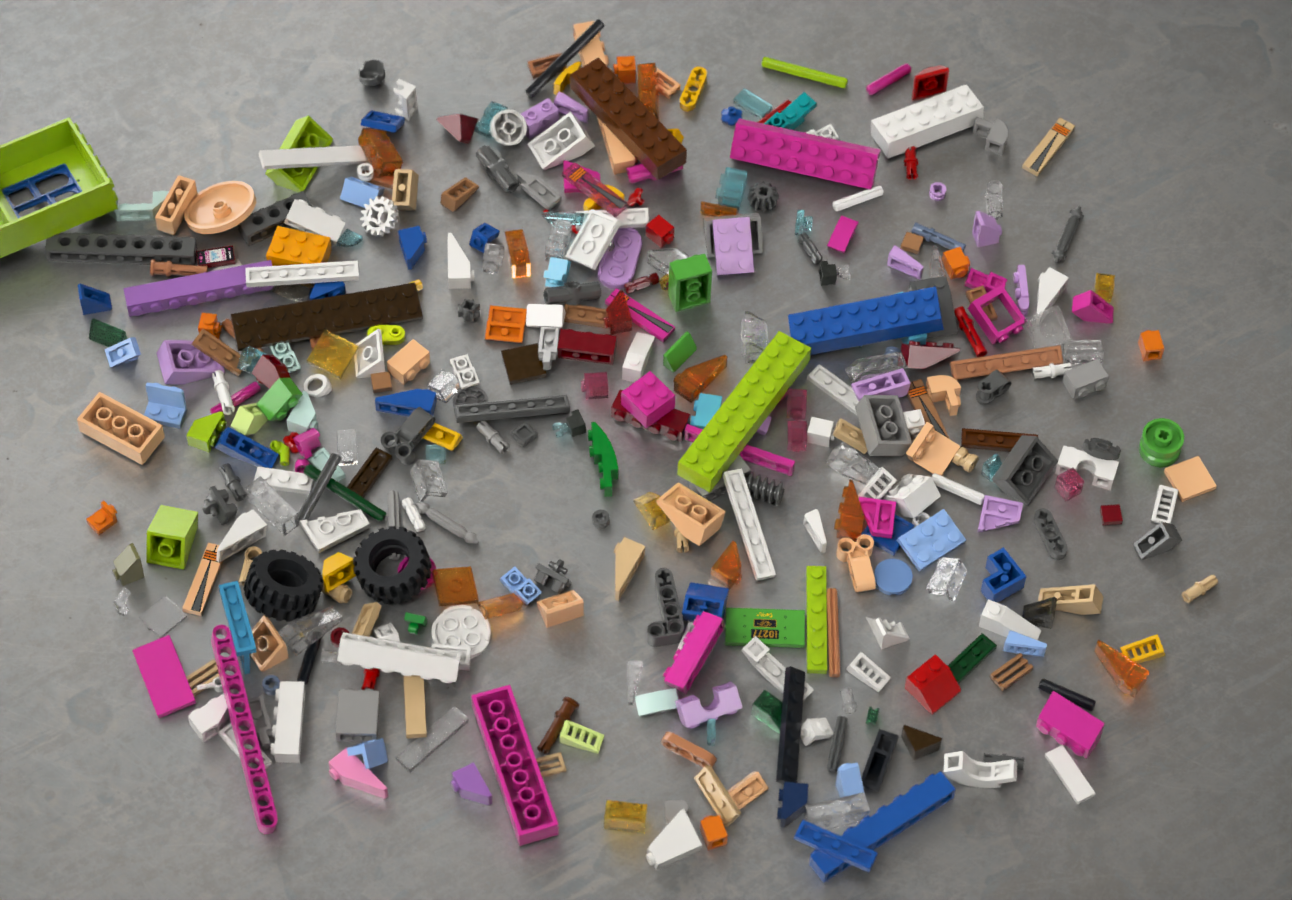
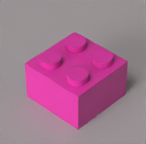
M649 371L621 392V405L645 428H648L675 408L676 395Z

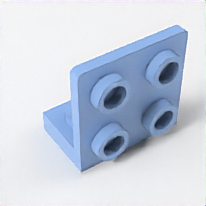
M147 382L145 387L149 402L144 416L161 425L181 429L187 412L184 391L175 386L168 387L159 383Z

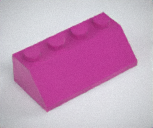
M704 611L701 616L698 614L693 622L695 627L691 633L688 632L683 640V643H685L683 648L676 651L673 657L675 662L672 667H667L663 675L665 677V684L672 688H677L679 692L685 695L688 693L725 628L722 618Z

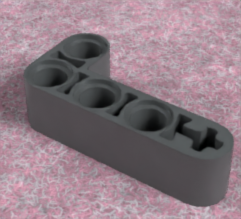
M660 568L655 573V590L662 621L653 622L647 627V642L653 647L680 643L684 634V622L673 574L667 568ZM653 633H658V634H660V635L654 636V635H652V634H653Z

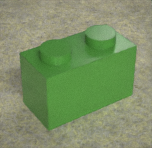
M279 378L258 401L257 406L269 421H281L287 416V412L298 404L303 394L291 378Z

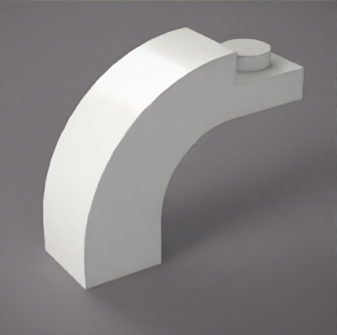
M964 751L944 755V773L950 779L963 785L978 788H1000L1001 783L1017 781V762L1014 759L992 763L979 762L968 757Z

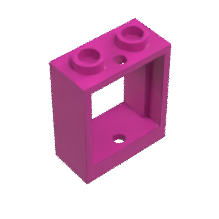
M1003 285L972 301L967 308L992 345L997 342L1003 343L1012 333L1014 335L1020 333L1027 322ZM997 299L1002 302L1015 321L1014 324L1000 332L997 331L982 309Z

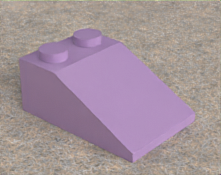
M164 340L156 352L165 384H186L211 378L212 374L217 370H221L224 373L225 370L222 365L191 345L193 342L191 340Z

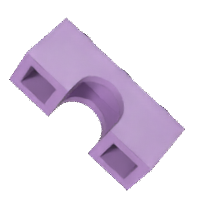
M730 681L713 687L714 699L710 705L705 707L701 706L699 698L695 695L676 700L675 703L681 724L686 728H695L700 726L702 722L715 721L721 715L735 714L738 709L742 708L737 686Z

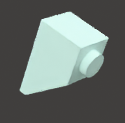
M306 391L302 392L303 395L299 399L298 404L294 406L287 418L288 430L297 432L299 435L312 428L317 429L318 426L315 410Z

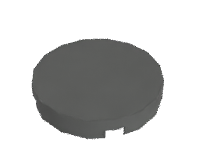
M1091 438L1090 441L1085 439L1082 447L1087 454L1104 460H1117L1121 453L1119 446L1115 448L1112 446L1113 443L1100 438Z

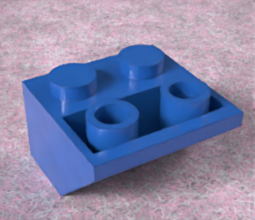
M690 582L682 610L683 620L694 622L697 615L701 616L703 611L724 619L729 588Z

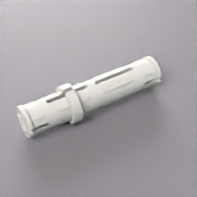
M217 370L212 374L215 383L214 389L218 393L223 413L231 415L235 411V407L229 393V383L225 380L224 372Z

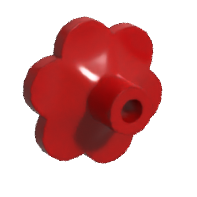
M636 188L630 194L626 205L631 207L635 203L640 206L643 205L645 201L641 198L643 189Z
M292 432L289 436L283 438L284 444L289 447L293 454L299 452L293 437L299 435L297 432Z

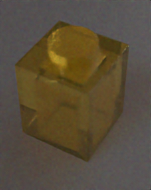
M1096 273L1093 292L1107 303H1111L1115 275Z

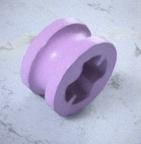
M940 182L933 183L930 186V197L936 201L944 199L946 186Z

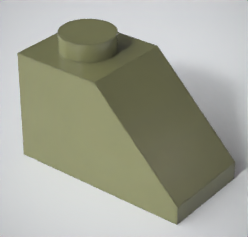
M131 543L113 561L115 567L112 570L116 581L120 580L122 586L145 578L140 556L134 544Z

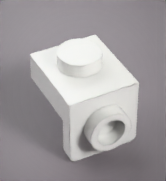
M826 718L807 719L801 725L800 737L805 746H810L814 740L830 739L834 735Z

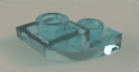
M491 101L484 110L483 117L475 126V132L491 138L490 123L492 118L498 112L508 109V107Z

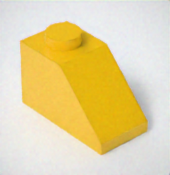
M337 552L324 560L322 577L325 592L328 593L356 576L353 558Z

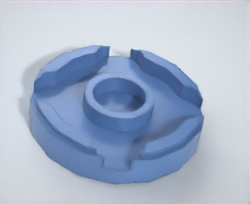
M886 559L880 562L874 571L876 587L886 595H901L911 586L912 571L901 560Z

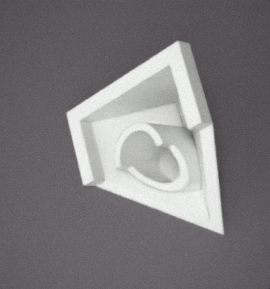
M866 617L881 650L910 639L902 622L896 624L895 621L889 623L887 619L882 621L881 618L872 619Z

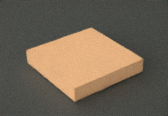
M1199 456L1164 469V473L1172 487L1178 489V496L1182 502L1213 491L1217 487Z

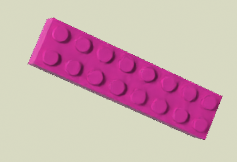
M739 118L735 125L729 158L871 189L874 185L881 149Z
M506 685L471 695L472 708L519 846L559 835V824L511 686Z

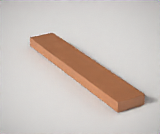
M1061 345L951 361L950 368L952 378L961 380L987 376L994 370L1007 373L1033 369V367L1049 366L1052 363L1054 365L1064 363Z

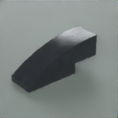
M879 729L861 778L863 787L879 792L899 738L898 735Z

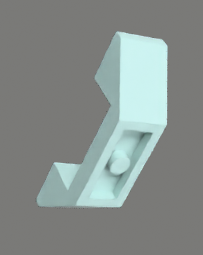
M169 191L153 192V200L150 204H118V201H116L118 209L108 214L117 221L155 220V216Z

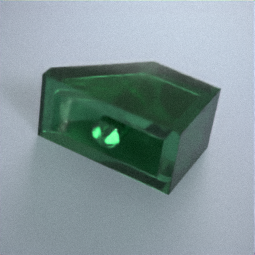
M764 690L753 702L751 715L780 734L782 702Z

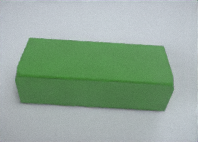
M688 331L663 355V366L672 372H675L697 350L696 344Z

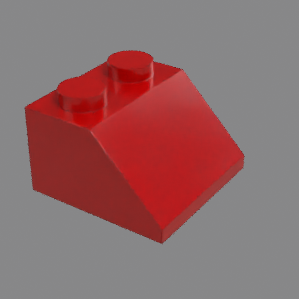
M936 654L906 677L905 689L931 715L961 692L950 668Z

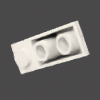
M236 689L230 690V692L233 694L239 693V691ZM224 694L217 698H212L205 706L193 710L188 716L190 726L203 743L218 734L230 717Z

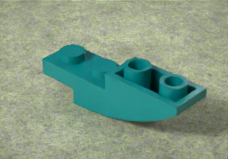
M803 92L781 113L776 112L764 124L795 130L805 121L804 117L817 106V102Z

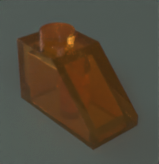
M735 541L729 544L711 568V579L729 589L734 584L737 585L742 578V565Z

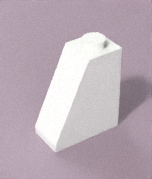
M684 809L679 811L648 847L646 858L650 866L654 865L655 870H659L701 850L702 843Z

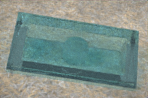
M548 211L542 213V216L549 224L581 226L584 219V213Z

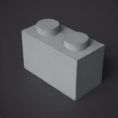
M1096 359L1065 371L1062 382L1072 398L1075 399L1085 397L1090 392L1104 389L1107 386L1109 375L1100 361Z

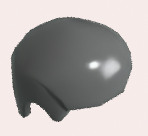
M373 59L365 61L362 70H358L360 82L366 86L380 84L385 79L383 62Z

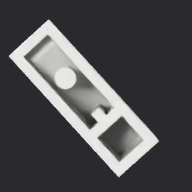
M448 233L449 289H471V281H474V270H471L470 261L453 234Z
M1050 267L1045 273L1042 272L1038 278L1039 286L1035 325L1037 326L1064 292L1069 278Z
M636 333L622 367V380L635 382L643 376L655 336Z
M254 510L242 513L236 519L217 549L216 560L218 563L266 537L267 524Z
M988 599L981 614L979 627L1007 637L1009 631L1012 630L1038 640L1041 634L1039 628L1007 606Z

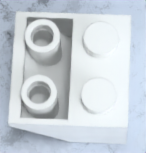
M915 474L904 475L901 481L893 485L883 496L885 500L896 501L895 509L902 516L915 518L941 497L931 477Z

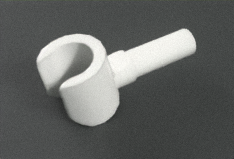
M220 677L214 678L213 682L197 685V690L214 688L215 691L222 692V684L217 685L221 683Z

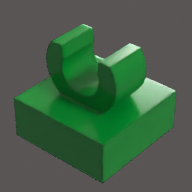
M407 612L404 618L405 622L409 623L408 632L416 635L418 634L419 626L426 627L428 620L425 616Z

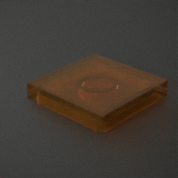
M471 566L433 569L432 576L439 606L478 603L479 599Z

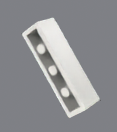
M280 681V688L276 689L275 699L278 701V707H274V719H277V723L272 728V736L275 737V743H271V755H274L275 763H300L306 693L304 682Z

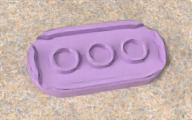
M618 228L599 262L597 275L599 281L605 287L622 289L625 283L633 281L642 249V237L636 229Z

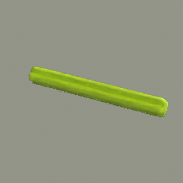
M764 57L762 60V67L840 88H845L848 79L769 57Z

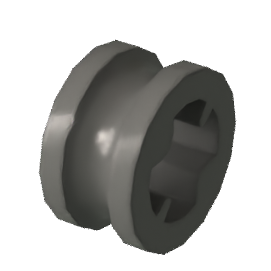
M602 509L595 511L592 515L593 525L599 529L606 528L610 523L608 512ZM603 516L604 520L598 522V518H601Z

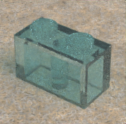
M726 167L725 174L721 173L719 184H721V188H717L715 199H718V207L740 210L747 184L748 171Z

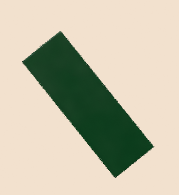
M983 633L947 665L958 684L997 648V645Z

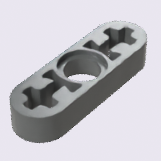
M1044 508L1038 509L1034 515V524L1049 555L1055 560H1062L1067 553V544L1051 512ZM1040 516L1046 518V522L1043 519H1039ZM1053 531L1056 536L1053 538L1047 537L1045 532ZM1056 546H1057V548H1058L1059 550L1062 549V551H1061L1060 553H1059L1058 550H1055V547H1056Z

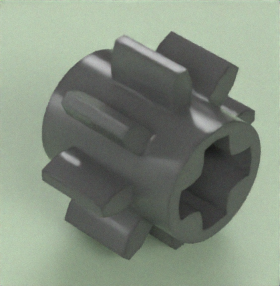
M464 299L462 304H458V317H462L464 322H474L476 317H480V304H475L474 299Z

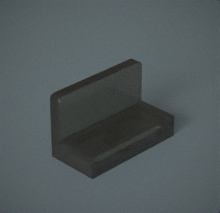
M315 284L276 285L273 287L272 292L295 302L309 301Z

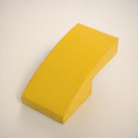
M580 61L567 67L554 82V95H557L559 91L563 93L567 84H570V74L581 68Z

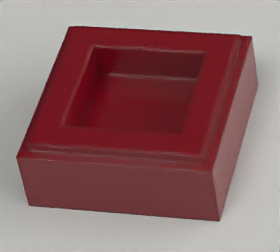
M1120 504L1100 506L1103 525L1122 524Z

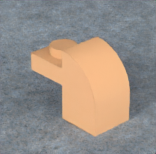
M946 375L927 377L925 388L932 403L945 401L949 415H957L958 407L961 406L959 398L961 392L960 384L954 378Z

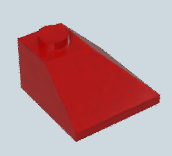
M938 65L928 67L919 72L914 77L912 100L915 101L945 93L947 90L949 68Z

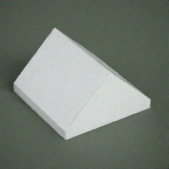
M377 329L353 346L356 378H369L371 374L385 372L381 330Z

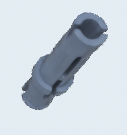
M917 222L911 233L923 236L927 242L932 241L950 250L961 247L964 252L966 244L938 233L932 227L930 229Z

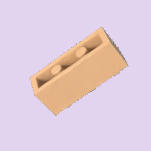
M177 176L155 216L157 230L175 235L184 219V211L194 196L197 195L195 180Z

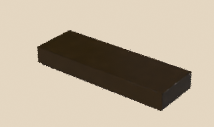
M376 447L347 488L364 498L391 462L392 455Z

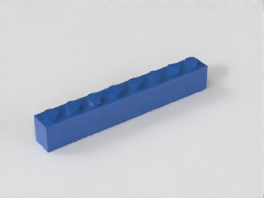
M941 771L937 774H931L925 779V782L920 785L915 784L909 789L908 793L903 796L898 795L891 804L881 806L874 815L864 817L860 824L855 827H849L841 836L874 851L952 800L956 789ZM817 849L810 854L809 865L823 883L851 866V864Z

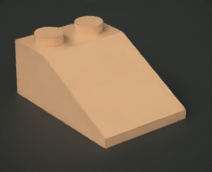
M679 482L656 501L681 534L698 546L702 545L721 528L726 512Z

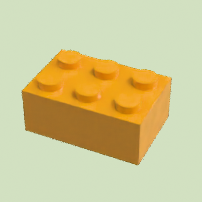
M277 226L266 254L267 261L271 260L272 266L327 263L332 252L331 237Z

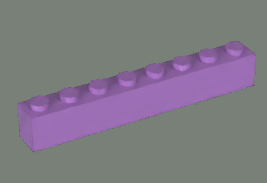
M268 260L123 288L129 317L276 289V286L246 287L245 268L272 266V262Z

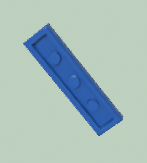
M802 820L794 836V840L866 872H870L878 856L876 851L805 820Z

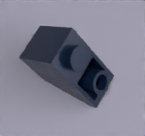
M784 782L783 789H779L778 801H782V808L778 807L777 820H781L780 828H785L806 812L808 784Z

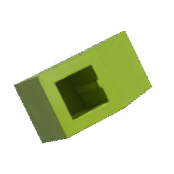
M220 411L194 420L186 435L188 445L209 453L212 446L215 447L218 435L226 427L224 413Z

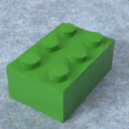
M705 253L693 255L682 260L677 259L669 263L668 296L675 312L711 302L712 269Z

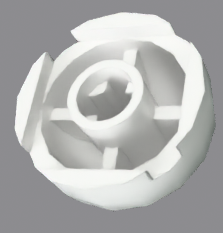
M506 109L498 112L492 118L490 132L498 143L512 146L518 144L526 135L527 123L520 113L515 110Z

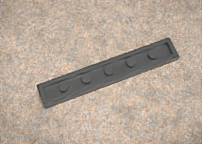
M567 395L454 405V412L457 423L569 413L570 405Z

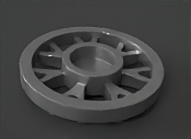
M475 386L459 389L453 397V407L456 405V402H463V405L488 402V396L484 390ZM470 390L476 391V394H470ZM464 393L466 396L462 398L460 394ZM483 395L484 399L478 401V397Z

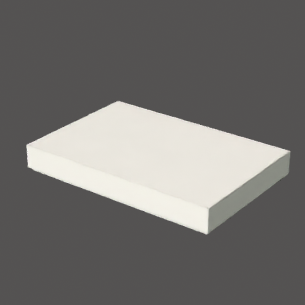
M591 209L565 257L592 270H596L622 222Z

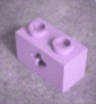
M549 98L521 113L527 123L526 136L529 140L544 132L559 120V109Z

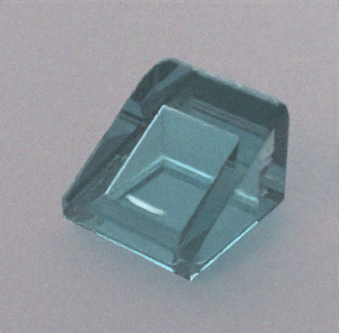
M994 454L983 463L981 474L990 482H993V476L1002 465L999 454Z

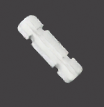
M410 497L403 499L402 506L406 510L411 523L414 524L415 530L417 532L425 530V523L421 519L422 517L416 506L413 505L412 499Z

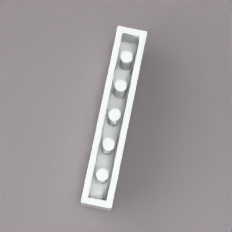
M343 632L340 639L337 661L348 666L356 664L361 665L365 669L378 668L387 673L395 671L401 672L404 676L417 675L426 680L434 678L440 679L444 683H452L457 680L461 653Z

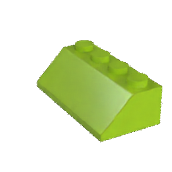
M308 115L294 122L279 149L329 147L333 138ZM317 167L267 169L265 175L277 186L299 193L305 190Z

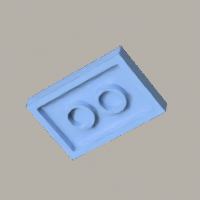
M945 509L897 539V542L919 572L966 541Z

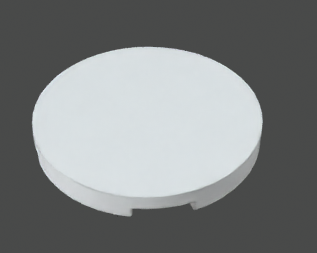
M452 606L443 610V613L433 622L431 630L433 644L472 647L471 659L483 653L489 645L491 626L487 617L478 610L473 609L472 606Z

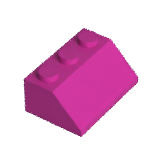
M1053 691L1038 717L1036 727L1043 734L1053 737L1059 744L1072 749L1076 755L1087 759L1100 742L1105 723Z

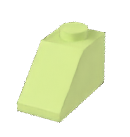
M257 403L239 406L231 426L237 432L246 436L255 434L268 419L257 406Z

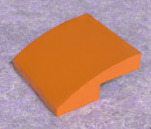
M490 305L485 340L522 343L527 309Z

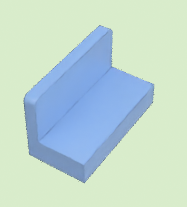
M351 176L345 178L340 199L365 208L364 204L369 205V199L375 200V196L383 195L385 188Z
M383 738L365 741L346 748L348 756L363 755L366 769L388 762Z

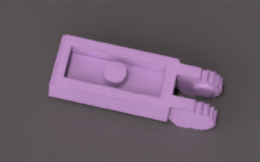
M1018 265L1017 271L1013 273V282L1017 283L1015 299H1019L1017 307L1025 317L1028 315L1029 309L1026 268L1024 265Z

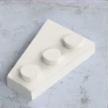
M361 509L338 513L333 517L325 518V516L317 517V520L307 521L306 519L300 521V525L318 553L370 528V523Z

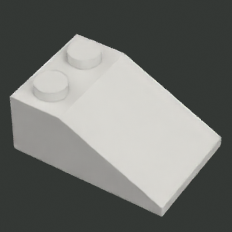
M569 112L529 142L528 146L542 169L547 170L562 164L563 160L570 161L581 157L593 148L595 144L580 120Z

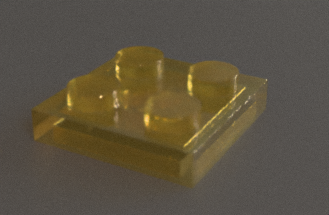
M324 330L308 357L307 363L341 379L359 348L358 345L328 330Z

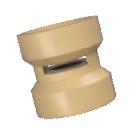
M961 447L955 454L952 462L957 466H962L966 472L970 473L976 466L979 457L968 453L966 448Z

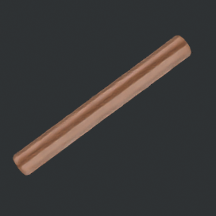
M828 588L826 594L829 676L837 678L840 676L838 596L836 588Z

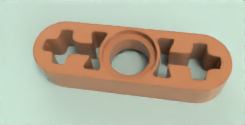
M666 732L661 739V743L665 748L703 768L706 765L713 767L717 761L712 753L672 732Z

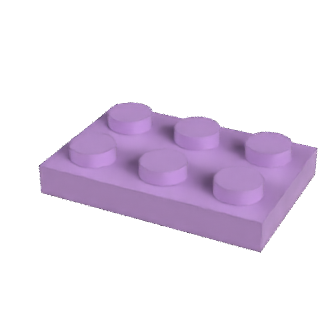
M750 217L712 220L717 276L754 273Z

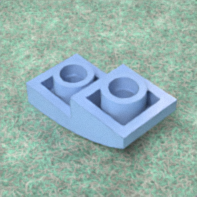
M515 566L499 580L526 605L542 594V591L530 578L526 579Z

